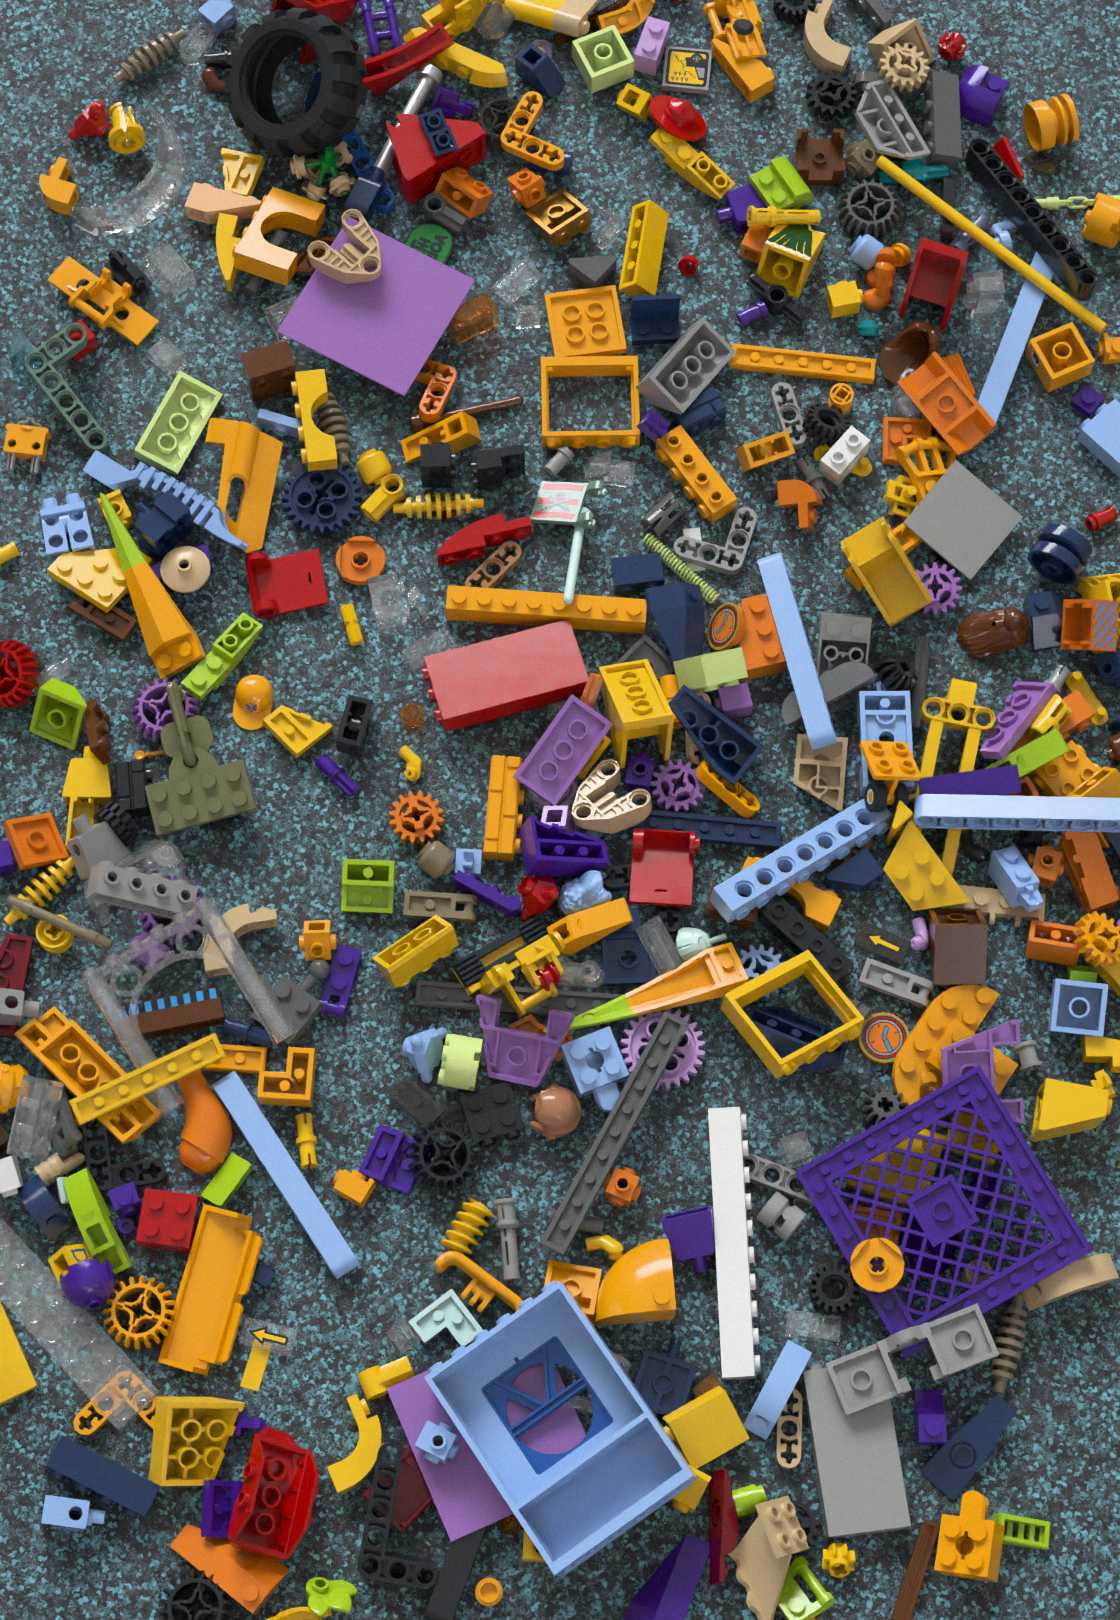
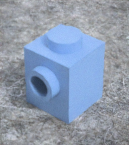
M208 0L198 9L200 24L217 37L225 29L230 28L236 20L233 2L231 0Z

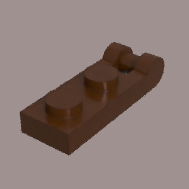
M79 595L75 601H71L67 606V609L74 615L82 617L123 643L126 642L138 626V620L115 606L108 613L90 603L87 609L84 608V604L89 601Z
M91 699L86 702L87 708L85 712L89 748L96 758L105 765L112 761L111 749L113 747L108 737L110 729L107 724L110 716L106 711L100 709L101 706L95 699Z

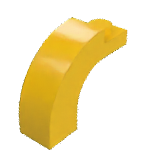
M357 1394L347 1398L359 1429L357 1446L346 1459L327 1467L339 1496L355 1489L371 1475L375 1469L378 1450L383 1443L382 1428L378 1415L367 1419L366 1416L371 1414L365 1399L359 1401Z

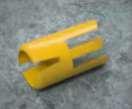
M1053 695L1030 725L1029 733L1032 734L1036 730L1034 738L1037 739L1056 728L1060 729L1073 710L1068 708L1067 703L1062 701L1059 695Z

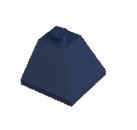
M1054 591L1026 595L1022 608L1029 620V636L1033 652L1061 647L1064 599H1071V596Z

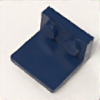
M639 294L631 297L630 327L632 345L671 344L680 338L679 294Z

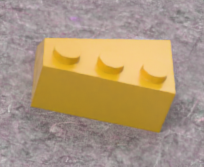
M157 1396L149 1480L159 1486H203L204 1480H215L225 1455L223 1451L229 1437L234 1433L236 1428L234 1424L239 1412L243 1411L245 1403L214 1397Z

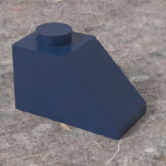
M865 848L825 875L823 884L827 888L863 893L867 889L873 891L882 884L881 880L885 871L869 850Z

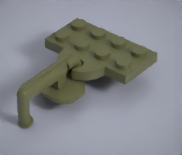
M168 682L166 691L174 722L165 725L161 730L160 736L165 754L173 758L169 767V780L145 786L156 835L160 837L257 810L245 760L241 759L219 766L216 758L208 752L214 741L209 721L202 716L186 718L182 704L186 693L175 682Z

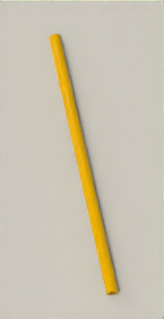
M882 155L877 160L876 166L1099 334L1104 331L1107 324L886 157Z

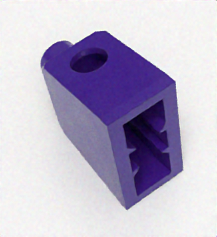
M751 183L729 192L726 195V207L716 210L715 214L719 224L731 221L736 233H744L749 229L747 225L748 207H768Z
M713 1205L664 1215L661 1224L677 1260L690 1259L693 1272L709 1269L706 1255L715 1253Z

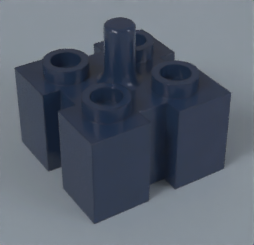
M168 490L163 495H159L154 499L152 509L143 502H140L136 507L140 514L136 517L133 524L135 532L138 534L139 545L158 561L163 560L166 554L173 550L179 541L182 542L195 529L193 520L190 519L192 517L190 508Z

